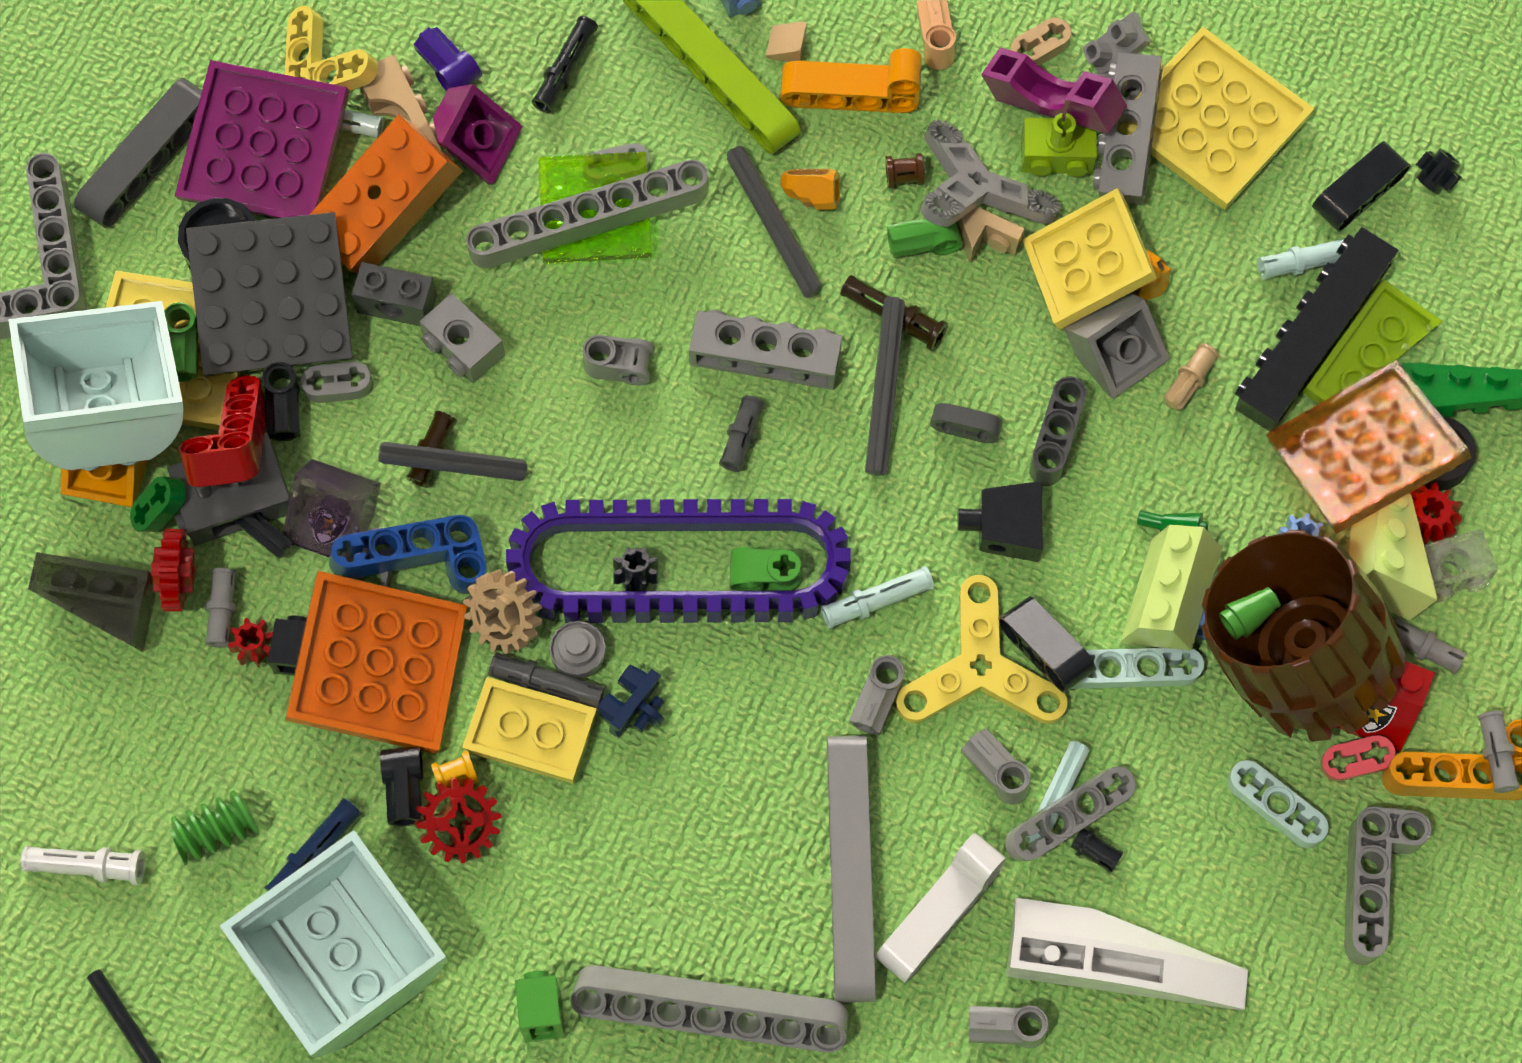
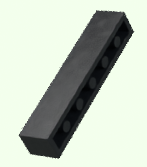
M1362 226L1354 237L1348 234L1336 252L1341 255L1334 265L1328 262L1317 277L1316 281L1321 283L1314 293L1308 290L1296 307L1300 313L1293 322L1287 319L1278 331L1276 338L1280 341L1273 350L1267 347L1258 359L1255 366L1260 369L1253 379L1246 376L1236 390L1235 395L1239 399L1235 410L1273 433L1391 267L1399 250Z

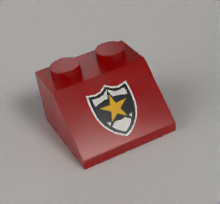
M1405 661L1402 676L1398 679L1391 678L1397 688V692L1388 706L1382 711L1371 706L1366 711L1370 723L1351 734L1360 738L1377 735L1386 737L1394 745L1395 752L1400 753L1422 709L1435 673ZM1337 726V727H1336V728H1339V729H1341V730H1344L1342 726Z

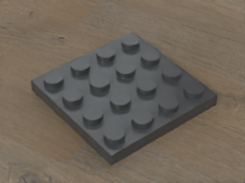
M335 212L186 228L204 376L265 370L267 366L275 362H285L293 367L353 360Z

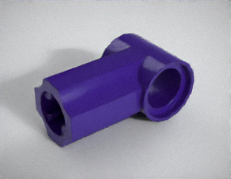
M428 27L419 34L418 39L414 43L415 51L435 71L439 83L446 92L448 88L469 85L482 77V72L473 57L465 50L460 52L438 27Z

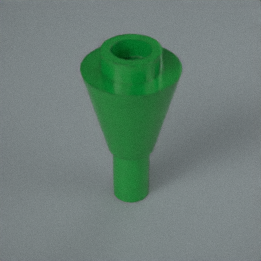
M1140 510L1137 519V525L1158 529L1160 532L1169 525L1197 526L1208 530L1209 524L1208 521L1203 520V513L1160 515Z

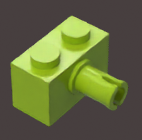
M1062 113L1056 115L1055 118L1024 117L1021 133V173H1031L1036 176L1058 173L1067 174L1072 177L1093 174L1097 158L1096 130L1076 125L1074 117L1066 113L1065 121L1062 120Z

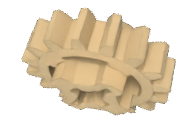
M498 569L476 579L477 583L467 588L472 596L463 600V603L470 607V612L464 614V618L472 620L474 623L469 629L470 633L478 631L481 635L478 643L482 645L489 641L492 652L502 649L504 654H508L529 645V641L538 636L534 628L541 625L543 621L535 616V612L542 609L540 604H533L532 598L537 594L536 591L531 590L527 592L525 589L527 580L523 578L516 582L515 572L513 571L503 575L501 569Z

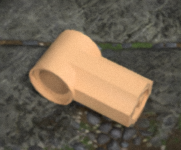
M947 0L917 1V12L924 45V61L930 68L935 70L946 69L955 60L956 34L952 29Z

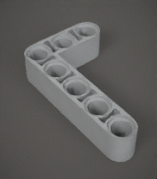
M48 153L34 155L29 159L26 166L44 284L0 293V340L11 338L8 319L87 310L68 184L57 159ZM47 173H52L47 178H41L43 175ZM57 204L55 208L46 210L50 205ZM63 235L60 240L51 242L54 237ZM68 267L65 272L55 274L60 268ZM74 299L69 305L61 306L64 301ZM37 307L32 313L24 314L28 308Z

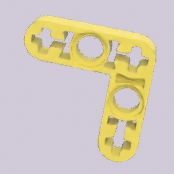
M300 6L291 13L287 23L285 75L326 83L328 75L333 70H337L335 78L329 84L347 87L349 91L366 86L375 79L379 69L378 62L364 50L357 49L322 60V17L308 6ZM309 48L306 58L299 62V56L302 51Z

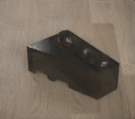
M36 552L28 590L141 652L144 651L156 593L153 592V579L149 571Z

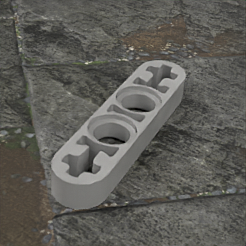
M1118 766L1099 772L1014 827L1005 839V847L1008 854L1017 861H1030L1050 851L1128 800L1135 791L1133 774L1128 769ZM1119 778L1121 784L1117 787L1118 791L1108 792L1103 795L1100 790L1112 785L1113 779ZM1082 793L1090 795L1094 802L1093 811L1089 815L1082 813L1078 807V799ZM1053 812L1059 814L1064 821V828L1058 835L1052 833L1048 827V818ZM1038 832L1042 838L1035 839L1029 843L1027 850H1021L1019 844L1023 841L1022 837L1032 836Z

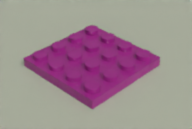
M210 60L174 196L178 200L200 203L211 198H230L242 203L253 215L271 219L309 215L323 199L350 91L344 86Z

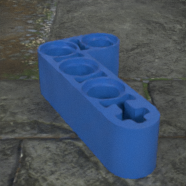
M454 515L344 535L334 541L329 557L331 571L335 575L347 578H357L445 562L451 587L462 594H470L467 588L477 583L476 579L486 572V561L478 527L470 517L465 515ZM461 531L467 535L469 540L464 543H458L451 538L450 533ZM425 538L432 546L428 549H419L413 544V540ZM386 544L392 547L395 553L390 556H382L376 552L375 547ZM363 548H367V560L365 559L366 552H362ZM348 552L349 557L353 558V561L347 562L345 556H341V554ZM462 566H469L475 570L477 576L465 578L459 574L458 569Z

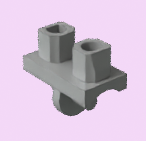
M1131 12L1122 20H1116L1108 26V31L1099 39L1088 42L1083 47V52L1088 63L1095 66L1097 73H1109L1110 64H1117L1118 52L1142 54L1141 50L1152 42L1141 26L1139 13Z

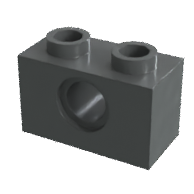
M362 262L352 291V297L357 313L420 326L419 321L433 310L437 293L433 277Z

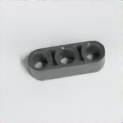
M1067 376L1056 382L1035 445L1029 473L1034 482H1042V486H1051L1057 483L1062 476L1087 393L1085 384L1076 377ZM1065 394L1071 395L1076 399V402L1066 403L1060 396ZM1060 427L1065 430L1066 434L1057 436L1049 429ZM1044 459L1051 460L1056 464V467L1052 469L1044 468L1039 461Z

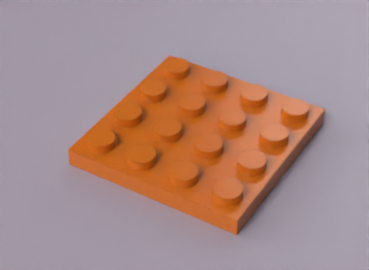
M318 571L315 577L284 721L406 748L420 747L421 751L437 754L440 749L467 606Z

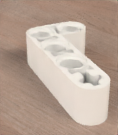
M976 833L972 834L954 856L951 866L882 945L875 958L904 983H907L995 880L1002 870L1006 858Z

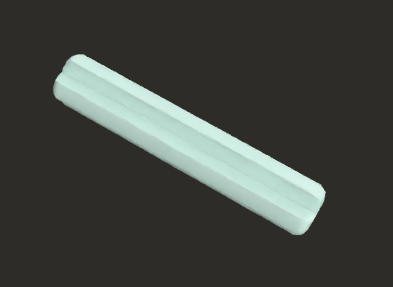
M1071 741L1037 812L1071 791L1089 752V748L1078 741ZM1055 812L1048 818L1050 831H1052L1059 816ZM1037 832L1032 836H1026L1025 840L1031 843L1035 839L1042 837Z

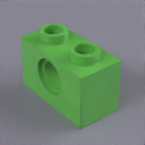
M532 971L525 973L524 979L515 980L519 1029L525 1043L565 1038L561 990L556 975L548 976L547 971Z

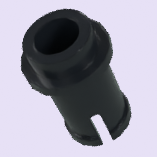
M1085 828L1080 830L1071 845V848L1076 850L1075 855L1079 857L1082 854L1106 869L1108 873H1111L1120 860L1123 851L1116 849L1094 835L1095 830L1092 828L1090 831Z

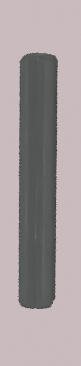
M382 442L378 453L379 462L382 464L517 481L523 480L527 471V463L524 459L391 442Z

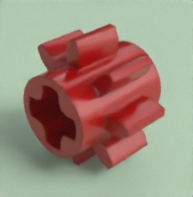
M245 618L244 625L238 629H230L235 637V641L227 646L231 653L239 652L237 660L240 665L243 666L248 660L254 662L257 667H260L261 660L267 656L269 657L273 632L266 633L268 625L265 620H261L257 625L250 623L249 619ZM257 639L259 640V643L257 645L254 643H250L248 646L246 645L248 641L255 642Z

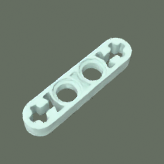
M1170 648L1086 650L1096 666V671L1092 673L1093 678H1088L1087 676L1070 689L1187 686L1198 680L1204 669V661L1200 653L1193 648L1192 651ZM1145 658L1153 660L1157 664L1158 673L1151 677L1142 675L1137 668L1138 661ZM1164 658L1169 659L1168 666H1177L1182 659H1187L1188 665H1194L1195 667L1191 669L1188 675L1184 674L1183 668H1171L1168 673L1169 676H1165L1166 663ZM1103 660H1113L1119 665L1120 673L1113 678L1105 677L1099 670V664Z

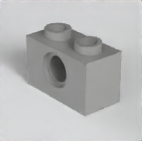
M452 293L419 321L423 333L421 340L425 346L434 354L439 351L448 359L446 361L448 367L458 377L461 378L465 375L473 384L505 356L502 339ZM457 337L468 338L465 343L460 345L451 343Z

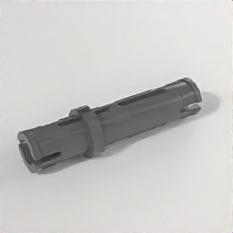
M495 652L488 675L491 677L504 679L521 687L542 691L549 695L593 708L598 707L605 692V686L545 669L544 667L537 666V662L533 660L525 662Z

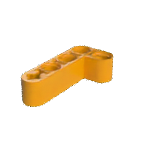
M900 48L890 53L889 65L790 61L782 67L780 100L784 105L795 108L889 113L913 112L919 104L922 57L914 49Z
M1522 719L1514 720L1506 727L1508 740L1511 744H1513L1510 738L1511 734L1522 738ZM1514 745L1515 754L1512 755L1515 771L1522 774V748ZM1401 752L1393 757L1388 767L1382 772L1384 787L1390 793L1399 796L1522 800V785H1520L1519 789L1511 792H1494L1489 761L1484 759L1483 755ZM1398 768H1402L1403 773L1397 772ZM1439 768L1446 771L1450 782L1446 783L1437 779L1434 769ZM1473 770H1480L1488 777V784L1478 782L1474 777ZM1404 775H1410L1407 780L1404 779Z

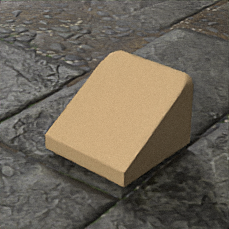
M807 22L773 25L766 58L784 62L801 61L807 33Z

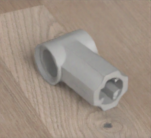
M890 655L880 656L875 659L849 719V724L868 734L880 735L897 693L902 686L905 671L899 659ZM881 669H890L895 673L897 679L893 683L884 684L877 679L876 673Z
M986 728L972 736L961 749V753L995 789L999 800L1010 805L1019 804L1024 801L1029 793L1031 779L1027 766L1020 761H1016ZM1008 776H1015L1023 784L1017 789H1010L1004 786L1002 781Z
M1031 1005L1023 1006L1022 1008L970 1006L969 1043L1010 1044L1030 1049L1041 1045L1046 1039L1048 1019L1044 1011L1038 1007ZM1026 1018L1035 1019L1040 1024L1041 1030L1035 1036H1027L1019 1030V1023Z

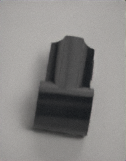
M285 362L271 363L266 367L262 375L265 387L267 434L273 440L292 441L300 437L298 400L300 386L295 371L290 365ZM286 378L290 380L285 388L275 389L272 387L278 379Z
M420 747L381 750L380 765L382 782L386 785L388 825L399 827L415 825L414 822L422 820V814L416 810L417 806H422L420 781H423V759Z

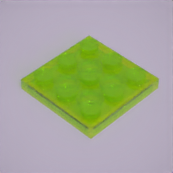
M646 151L538 157L540 206L647 173ZM620 199L616 201L615 205L625 208L630 206L632 202L629 199ZM588 209L583 211L580 216L589 219L596 216L597 212ZM650 218L542 251L543 263L652 258ZM552 220L545 227L553 230L561 227L563 223L558 220Z

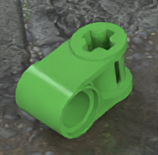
M739 547L731 551L729 588L732 591H794L801 584V561L798 555L791 550ZM783 566L789 567L788 576L780 575Z

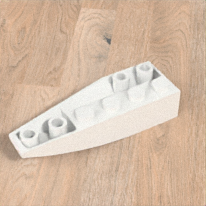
M1015 898L1006 977L1241 1011L1245 1010L1247 969L1096 909Z

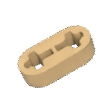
M1047 19L1016 37L1012 42L1011 51L1020 53L1021 48L1025 51L1033 49L1030 58L1039 66L1067 49L1071 38V27L1063 19ZM1049 32H1052L1054 35L1060 33L1061 39L1058 40L1056 37L1048 39Z

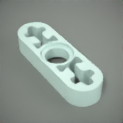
M1250 760L1241 761L1233 767L1227 781L1230 791L1293 842L1304 848H1313L1319 845L1326 837L1328 822L1324 815L1267 770ZM1248 772L1254 776L1252 783L1260 790L1264 784L1269 786L1260 800L1255 798L1259 790L1251 784L1246 785L1245 788L1239 784L1241 777L1237 773L1243 776ZM1274 794L1283 796L1287 800L1288 810L1283 814L1272 812L1267 805L1268 797ZM1296 808L1301 811L1296 818L1304 824L1310 821L1316 824L1314 831L1317 835L1313 833L1309 834L1308 837L1303 835L1301 831L1304 826L1296 819L1293 820L1291 825L1286 822Z

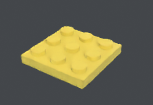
M1118 188L1022 239L1053 323L1059 330L1157 279L1124 195Z

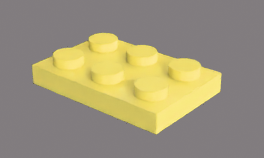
M487 677L462 749L463 752L468 750L469 754L574 784L597 716V708Z

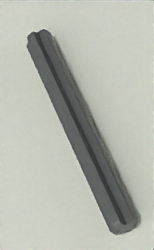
M737 146L727 152V160L804 297L811 298L814 295H818L821 292L822 284L745 148Z
M886 297L883 301L865 472L873 476H883L887 473L905 301L899 297Z

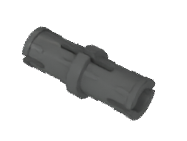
M748 395L742 397L735 421L729 425L727 430L729 438L722 458L719 461L723 468L733 472L742 471L750 444L755 442L757 437L755 429L761 411L764 408L762 400Z

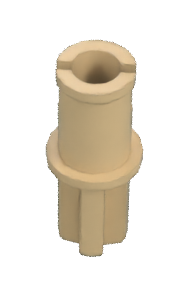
M1205 343L1199 344L1186 366H1181L1178 369L1179 376L1164 396L1168 407L1181 410L1196 388H1201L1204 385V377L1219 358L1218 352L1212 346Z

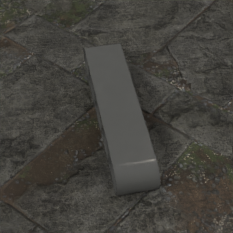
M185 78L177 80L79 190L74 201L75 208L104 228L112 226L190 138L202 89Z

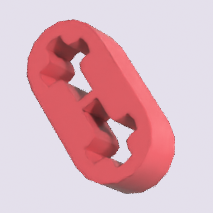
M1380 735L1334 745L1323 754L1320 762L1321 770L1328 779L1333 781H1345L1378 773L1388 767V764L1395 756V747L1389 739ZM1371 744H1376L1378 749H1385L1387 752L1382 758V764H1377L1375 758L1362 760L1360 755L1370 752L1372 749ZM1334 753H1339L1341 759L1350 757L1355 759L1354 763L1347 764L1344 767V773H1339L1337 768H1330L1328 764L1334 759Z

